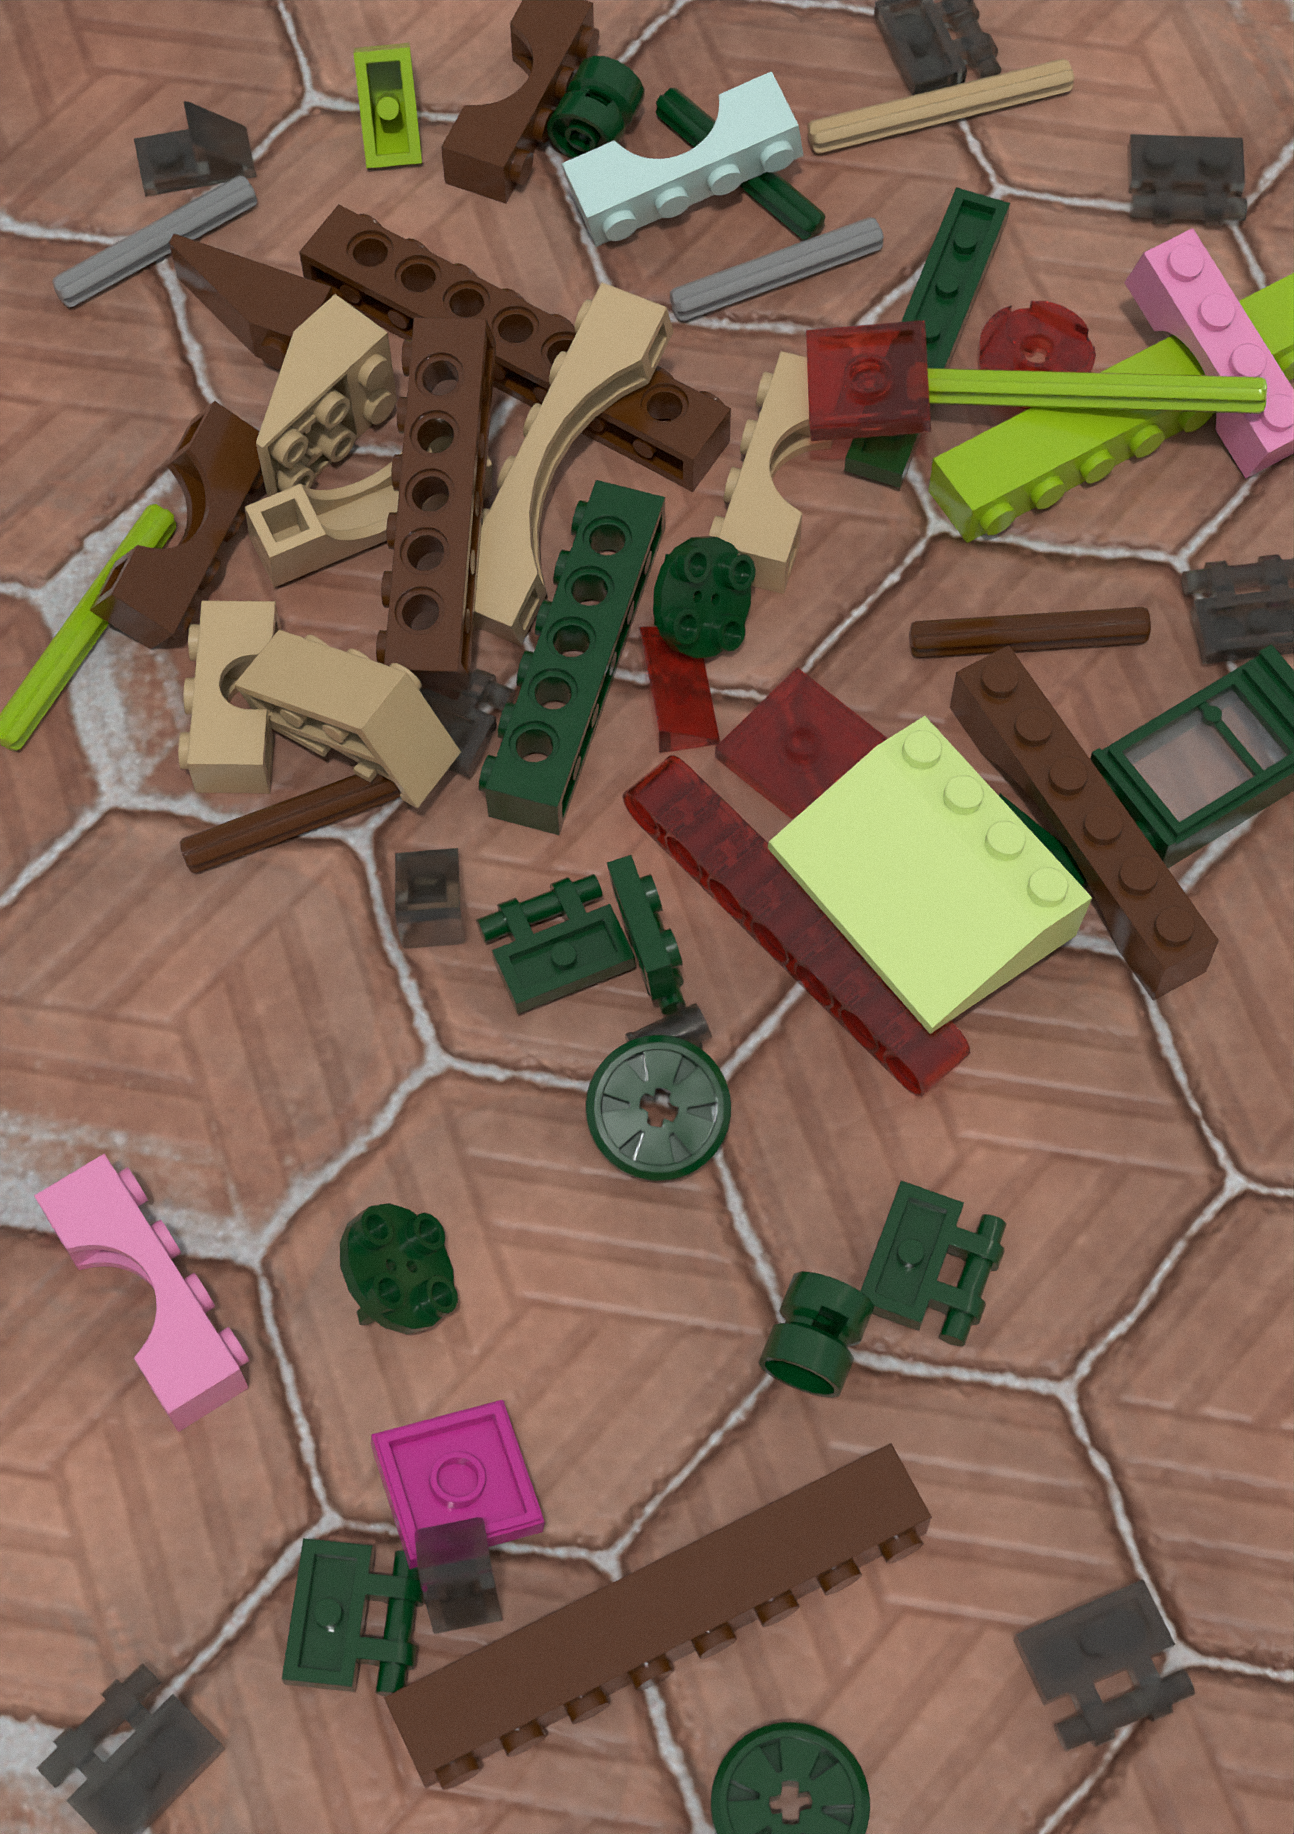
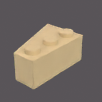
M278 630L234 684L252 709H267L272 729L323 757L333 748L358 763L353 768L354 773L370 783L377 774L393 781L401 791V799L417 809L461 753L419 691L422 687L420 680L409 669L398 663H391L390 666L372 661L355 649H348L345 652L330 647L313 635H307L303 638Z

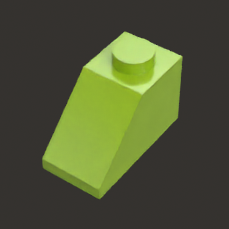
M410 43L354 48L353 54L366 169L422 163Z

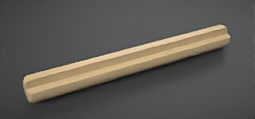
M1062 58L815 119L808 123V140L813 152L820 154L1066 93L1073 89L1074 73L1069 61Z

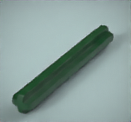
M669 88L656 101L657 116L694 147L708 136L716 122L677 88ZM765 172L739 185L801 239H811L823 230L826 218L825 213L777 172Z

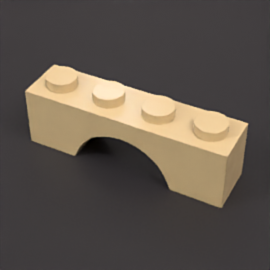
M781 351L774 373L764 372L756 398V406L762 408L758 421L747 420L740 445V454L746 456L741 469L731 468L725 486L724 502L730 503L725 518L715 516L709 536L718 537L733 544L740 554H746L754 561L756 574L751 586L781 594L785 592L800 546L802 512L789 504L779 494L772 479L777 471L790 459L809 451L831 449L846 403L849 367Z
M440 437L435 439L429 445L427 452L439 453L446 450L451 445L453 438ZM488 455L484 499L492 496V463ZM392 462L373 475L344 487L331 490H313L300 483L245 506L249 538L274 587L387 540V518L390 512H397L399 491H394L392 486ZM445 494L431 496L423 504L422 510L430 512L440 509L445 505L449 496Z

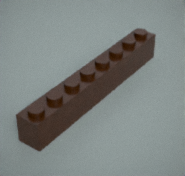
M892 1443L384 1697L385 1702L425 1789L438 1782L442 1790L453 1788L476 1776L481 1771L478 1762L504 1749L507 1757H512L536 1746L546 1738L543 1729L567 1716H569L572 1724L583 1722L599 1714L610 1705L607 1698L608 1695L630 1684H633L636 1691H642L660 1683L673 1674L674 1670L671 1663L695 1651L699 1659L708 1658L721 1652L737 1640L734 1631L758 1619L762 1627H767L787 1618L800 1608L797 1599L821 1587L825 1595H830L848 1587L862 1576L859 1568L883 1556L886 1563L891 1564L909 1556L923 1546L924 1543L920 1537L927 1533L932 1516Z

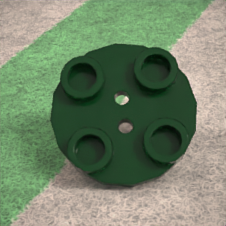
M714 536L691 537L675 547L670 554H665L664 563L660 568L654 586L653 615L655 618L654 626L658 628L660 636L673 651L698 659L714 657L723 650L734 651L742 644L746 632L745 621L751 606V585L756 574L754 561L750 556L740 554L733 544Z
M386 1203L369 1206L347 1223L340 1240V1268L348 1291L360 1306V1309L357 1310L359 1325H367L376 1321L386 1329L410 1334L427 1330L456 1308L458 1294L454 1287L453 1267L444 1245L445 1231L441 1223L433 1215L428 1213L416 1215L410 1209Z

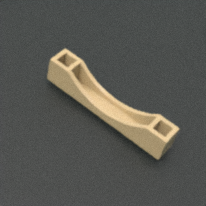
M603 282L593 301L587 299L582 304L575 321L574 330L576 335L568 352L561 351L557 355L550 371L549 384L551 386L542 405L536 403L529 411L523 429L525 439L517 456H509L501 468L497 482L499 492L490 510L487 508L483 509L474 626L520 646L547 594L540 566L539 529L544 499L555 470L572 442L596 416L623 396L649 384L674 332L667 307Z

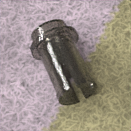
M680 1002L675 1005L676 1012L634 1032L626 1033L625 1038L628 1042L644 1036L667 1035L684 1039L703 1049L702 1042L712 1038V1034L697 1003L685 1007Z

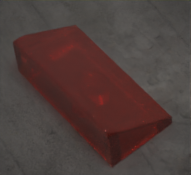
M639 627V648L659 753L720 744L704 658H691L673 651L660 636L657 627Z

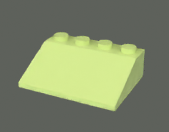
M926 716L873 748L769 841L767 847L930 1034L1074 938L1092 900L1088 892Z

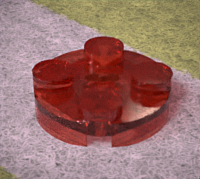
M1031 301L1030 308H1020L1012 311L1011 305L996 312L985 324L980 335L977 352L978 369L1092 372L1096 357L1095 345L1092 347V343L1088 338L1089 329L1083 319L1064 306L1048 301ZM1037 348L1046 351L1045 362H1031L1026 359L1022 352L1025 351L1032 354ZM1018 407V408L1028 410V409H1030V408H1032V407Z

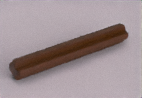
M1144 607L923 620L911 623L909 641L912 654L916 657L996 652L1008 645L1013 651L1145 643L1149 640L1151 633V621L1149 611Z
M355 774L184 837L180 841V850L187 868L192 873H198L399 798L401 791L393 781L380 774H377L371 783Z

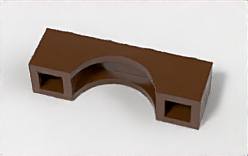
M522 0L510 22L512 61L520 66L529 77L520 89L503 100L484 105H464L441 146L445 184L507 204L516 185L525 184L530 175L533 165V154L539 142L546 143L550 138L547 131L548 121L564 94L567 93V87L582 61L594 56L597 50L600 31L594 27L593 2L587 0Z
M216 401L212 402L191 419L167 464V467L183 491L187 505V524L182 540L178 546L164 549L137 545L115 561L89 611L149 649L154 648L169 637L178 639L184 633L196 611L195 608L189 605L197 589L202 591L207 587L219 569L221 560L215 557L222 541L228 542L236 534L245 518L246 513L239 509L247 493L249 495L254 494L264 481L256 446L259 430Z

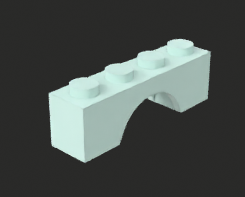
M771 71L719 94V112L712 130L700 144L684 154L664 159L645 158L627 151L616 141H612L562 163L574 201L597 247L608 241L623 240L632 235L636 229L658 219L675 217L683 213L690 205L708 197L728 194L741 183L765 172L780 171L789 166L793 160L804 156L799 125Z

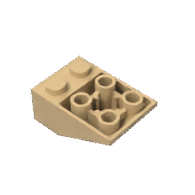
M336 294L293 332L256 441L267 497L300 483L310 488L314 479L332 462H339L347 456L355 440L371 425L383 422L390 415L397 402L388 332Z

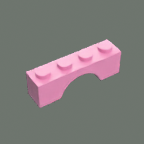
M1192 228L1144 252L1124 283L1153 330L1166 331L1179 338L1194 354L1205 375L1263 377L1266 379L1267 402L1264 412L1260 414L1216 413L1215 430L1244 477L1247 479L1294 454V389L1195 230Z
M102 1154L34 1195L78 1270L93 1267L121 1268L140 1276L155 1290L157 1305L155 1322L147 1341L134 1359L178 1432L248 1389L240 1370L241 1366L249 1362L245 1351L229 1327L217 1333L205 1313L215 1307L213 1301L195 1273L183 1279L172 1262V1259L180 1255L181 1251L162 1220L160 1219L154 1224L149 1225L138 1208L146 1203L148 1199L128 1167L116 1173L106 1155Z

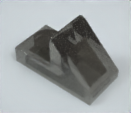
M188 101L183 102L189 129L134 138L145 197L221 184L238 175H242L246 179L256 177L246 126Z
M458 848L395 853V917L403 948L411 949L465 943Z
M476 1517L416 1530L414 1535L418 1572L433 1633L438 1634L502 1621L484 1519Z

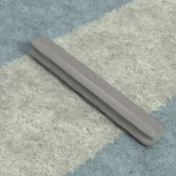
M238 175L55 276L52 283L58 298L67 308L74 307L171 253L169 241L173 234L194 240L254 207L257 199L252 185L244 176Z
M868 217L673 288L670 291L672 310L678 320L686 321L875 252L883 247L884 236L882 229L875 218Z

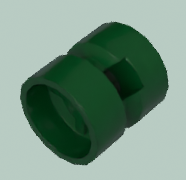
M591 56L584 59L567 87V93L564 94L547 123V131L552 143L571 159L612 141L620 144L626 133V128L633 121L645 98V89L640 78L629 67L618 60L606 56Z
M801 1271L794 1273L779 1310L786 1322L773 1325L758 1364L771 1377L792 1388L820 1397H839L854 1361L848 1346L860 1344L874 1310V1304L861 1291L835 1278L814 1272Z

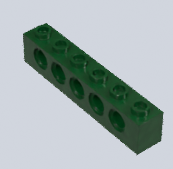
M596 480L588 502L582 500L578 502L571 525V535L575 536L570 551L562 549L555 565L553 584L557 585L554 598L552 601L544 599L539 608L535 624V635L540 637L534 652L526 650L519 664L516 684L521 689L515 704L510 702L505 704L500 717L498 738L502 739L499 751L497 756L488 755L482 766L478 788L479 791L486 793L488 817L560 835L665 531V497ZM603 550H614L617 553L613 555H602L598 552ZM587 599L600 601L599 604L592 606L580 604L581 601ZM571 649L584 652L576 657L561 655L562 652ZM555 700L566 703L565 706L558 709H548L542 706L546 702ZM534 752L543 753L548 756L539 762H529L522 759L527 754Z

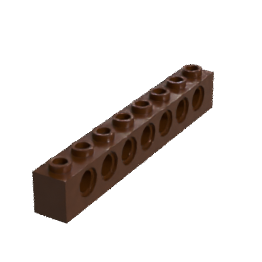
M339 204L299 251L304 278L332 287L333 295L336 294L378 326L404 340H412L414 317L486 318L496 341L493 387L531 407L536 403L542 405L551 386L549 384V375L552 365L561 351L568 352L576 335L575 326L567 318L559 314H549L526 302L517 292L508 288L501 289L478 277L469 267L460 263L453 264L430 252L421 242L412 238L405 239L382 227L373 217L367 214H357ZM657 366L649 384L620 398L596 416L581 433L685 489L694 492L730 442L731 408L724 405L712 393L706 391L699 392L674 379L668 371ZM659 419H671V421H659Z

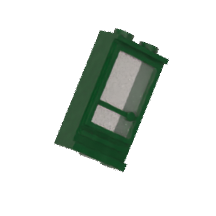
M1272 644L1260 650L1258 656L1106 748L1102 750L1098 748L1091 754L1090 760L1167 868L1172 867L1294 791V670Z

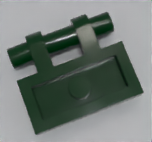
M632 855L607 862L613 893L622 916L629 943L634 948L639 962L641 976L647 993L651 996L652 1001L657 999L662 1014H676L686 1006L680 990L684 979L679 966H682L683 962L671 928L665 930L661 917L657 913L663 911L654 880L651 874L639 877Z
M595 874L573 882L569 877L550 884L551 890L522 902H518L517 898H512L497 904L498 911L476 919L479 932L485 943L507 934L512 940L511 943L493 949L492 955L495 966L517 1014L636 968L635 955L611 904L586 913L584 904L603 897L602 889ZM558 914L565 919V922L534 934L530 925Z
M901 1180L861 1292L871 1299L875 1307L872 1314L920 1331L928 1307L941 1311L946 1315L939 1335L940 1339L948 1344L962 1347L966 1343L971 1326L978 1325L981 1321L986 1307V1303L981 1297L990 1271H997L1003 1258L1005 1249L1000 1243L1007 1224L997 1216L983 1214L976 1233L959 1228L957 1224L964 1202ZM947 1253L958 1256L965 1261L957 1287L937 1281Z
M303 1538L282 1673L283 1683L292 1686L355 1692L359 1664L379 1667L376 1694L386 1697L404 1688L406 1673L414 1669L417 1646L411 1644L415 1607H421L424 1600L426 1584L419 1580L421 1566L409 1569L404 1550L395 1552L392 1576L372 1574L375 1555L372 1545ZM368 1600L388 1604L383 1639L363 1637Z

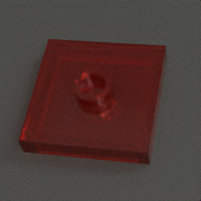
M925 320L806 330L811 441L931 432Z
M797 667L715 747V758L794 820L873 748L888 738Z

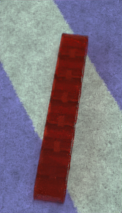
M675 755L668 756L623 793V802L638 825L910 1093L922 1097L971 1054L966 1038L951 1020L931 1034L923 1027L767 848L768 842L681 758Z

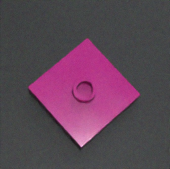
M503 1400L371 1434L370 1445L409 1569L543 1532L545 1522Z

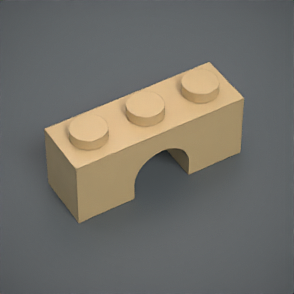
M202 601L200 624L190 625L188 636L189 657L191 661H196L195 678L185 679L183 700L185 714L191 715L190 732L180 733L178 753L180 768L189 769L196 793L270 794L274 736L267 709H242L230 704V701L239 692L234 685L235 682L276 632L282 630L275 601Z

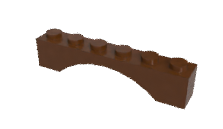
M1008 645L957 671L950 703L951 711L980 753L1012 777L1037 804L1055 828L1089 884L1106 919L1119 953L1151 999L1154 1001L1205 973L1219 942L1218 938L1011 647Z

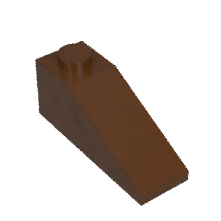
M173 234L169 241L177 278L255 357L261 358L272 367L281 369L293 332L333 296L332 287L207 244L177 234Z

